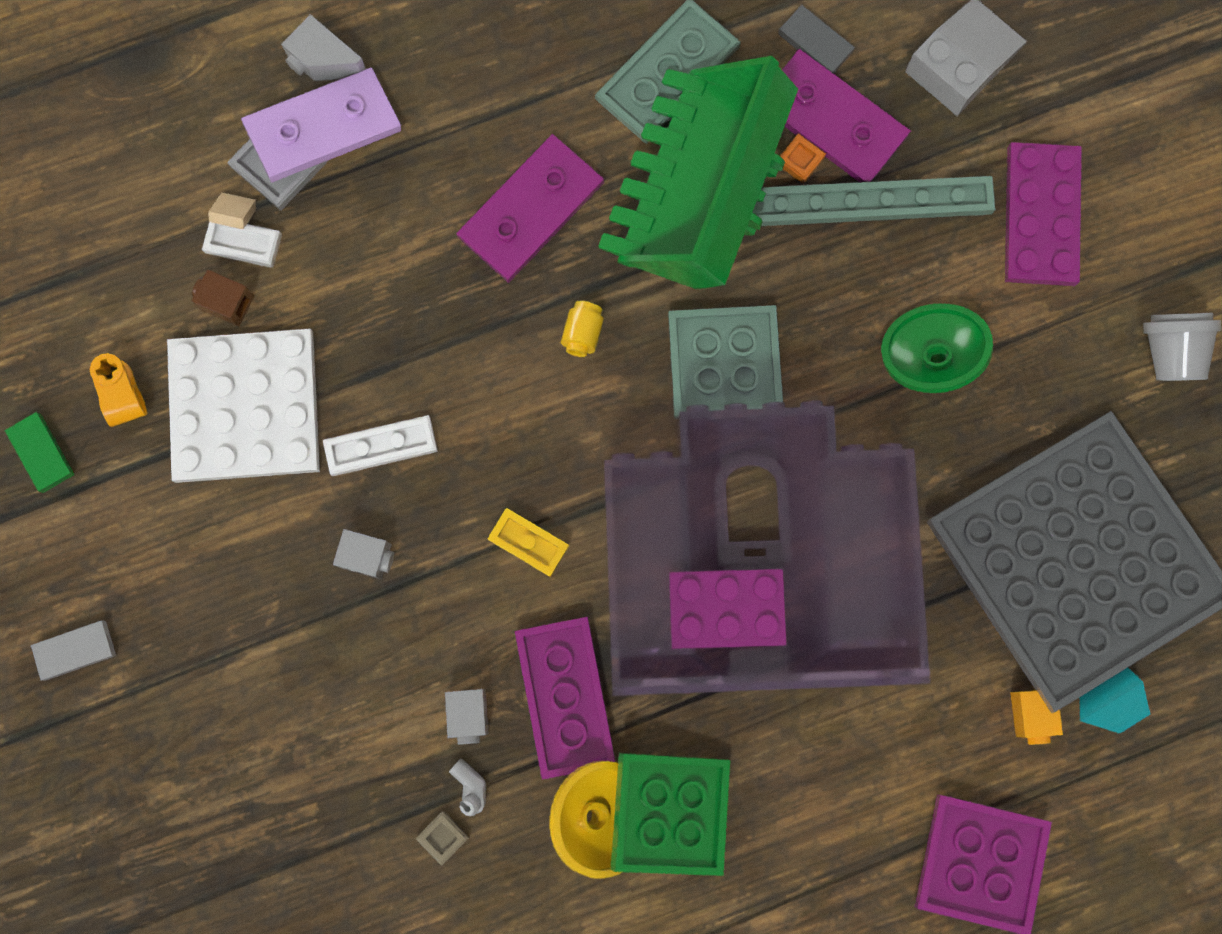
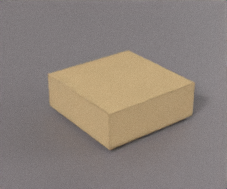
M221 193L209 210V222L244 229L256 211V200Z

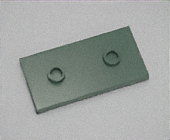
M686 0L595 94V100L647 144L649 141L641 138L645 124L649 123L664 127L671 119L652 112L651 108L655 98L661 96L679 101L682 93L680 90L662 84L666 70L671 69L689 74L692 69L724 64L740 48L741 42L693 0Z

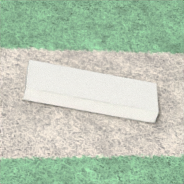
M429 415L323 440L329 472L332 477L438 452Z

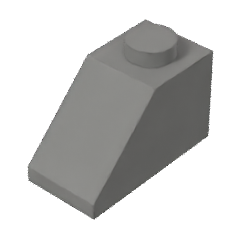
M309 15L281 44L288 56L285 60L286 63L297 74L302 75L305 72L314 81L343 79L366 70L362 58L312 15Z

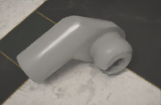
M461 758L449 773L463 785L462 801L460 802L461 812L466 816H474L480 813L486 804V782L482 776Z

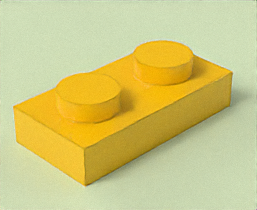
M508 508L505 509L488 537V541L550 578L570 547L567 543Z

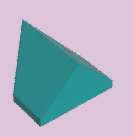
M1128 667L1079 697L1081 722L1119 734L1151 714L1144 683Z

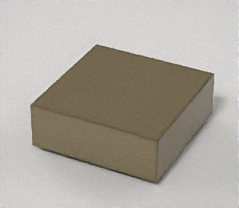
M443 810L415 839L442 866L470 837Z

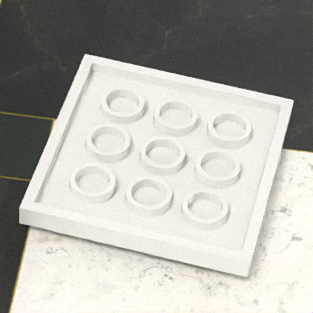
M311 329L167 339L171 473L173 482L320 472L314 339Z

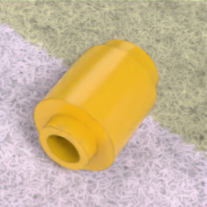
M577 301L574 308L569 310L561 338V344L566 347L567 353L577 357H586L587 353L595 352L604 318L601 316L603 310L600 306L591 302Z

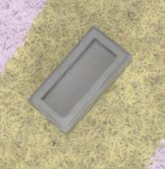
M99 621L31 645L39 676L43 681L116 656L106 621Z

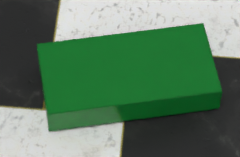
M35 412L4 430L38 492L44 493L75 475L40 413Z

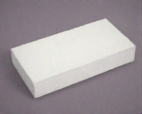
M209 222L202 250L207 254L273 268L282 234L280 231L249 224L244 229H238Z

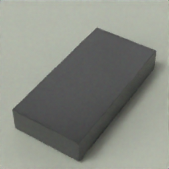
M803 5L783 24L778 33L795 49L802 50L833 74L850 57L855 49L854 46Z

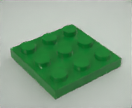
M619 753L611 870L614 872L723 876L730 760Z

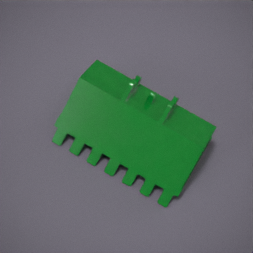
M773 56L692 69L689 74L671 69L666 70L662 84L680 90L682 93L679 101L661 96L655 98L651 108L652 112L672 119L668 128L649 123L645 124L641 138L661 145L657 156L638 150L634 152L630 162L631 166L649 172L650 176L647 183L629 178L623 180L620 193L638 199L640 202L636 211L616 205L613 206L609 220L628 227L629 230L625 239L604 233L598 245L599 249L618 255L617 263L628 267H636L694 289L726 285L743 236L754 235L756 229L760 230L762 226V219L752 212L756 202H763L766 193L761 190L766 177H776L778 170L782 171L785 164L783 158L777 155L775 151L798 88L778 66L779 62Z

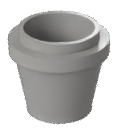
M1213 313L1151 315V322L1143 323V333L1148 335L1156 380L1208 379L1217 331H1221V320H1213Z

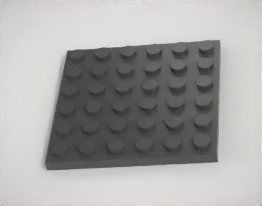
M1112 411L927 521L934 535L1051 713L1060 710L1222 609V570Z

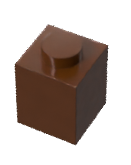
M207 269L204 277H200L193 287L192 302L201 311L240 327L255 295L245 285Z

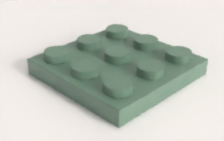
M776 305L668 311L674 419L783 413Z

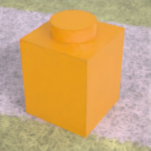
M1038 691L1010 692L1016 737L1027 738L1028 745L1051 743L1050 736L1063 735L1060 710L1051 713Z

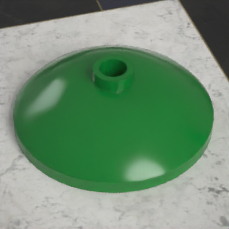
M945 303L924 305L906 312L891 324L882 341V360L889 375L906 388L923 393L949 392L973 382L987 368L993 354L992 333L987 323L970 309Z

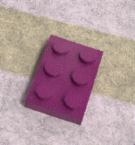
M783 569L669 572L671 649L786 646Z

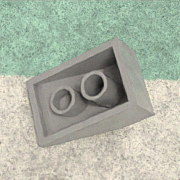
M971 0L942 24L913 54L905 72L958 116L1027 41L979 0Z

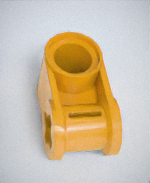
M106 353L95 357L91 362L90 375L99 397L102 414L108 425L114 427L147 415L144 399L137 387L130 366L113 354ZM114 366L117 370L112 372L113 378L109 379L106 376L111 374L110 368Z

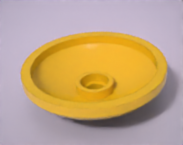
M610 761L591 762L573 771L558 789L550 813L551 838L561 860L573 871L597 879L609 878L622 873L611 870L618 763ZM591 810L592 818L587 822V814Z

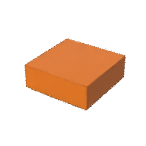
M798 133L780 155L785 161L783 170L804 184L824 160L826 153Z

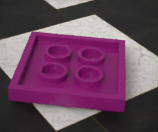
M937 794L915 907L920 910L1018 934H1031L1052 822Z

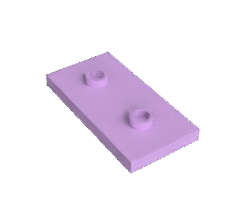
M372 67L241 118L271 183L401 131V125Z

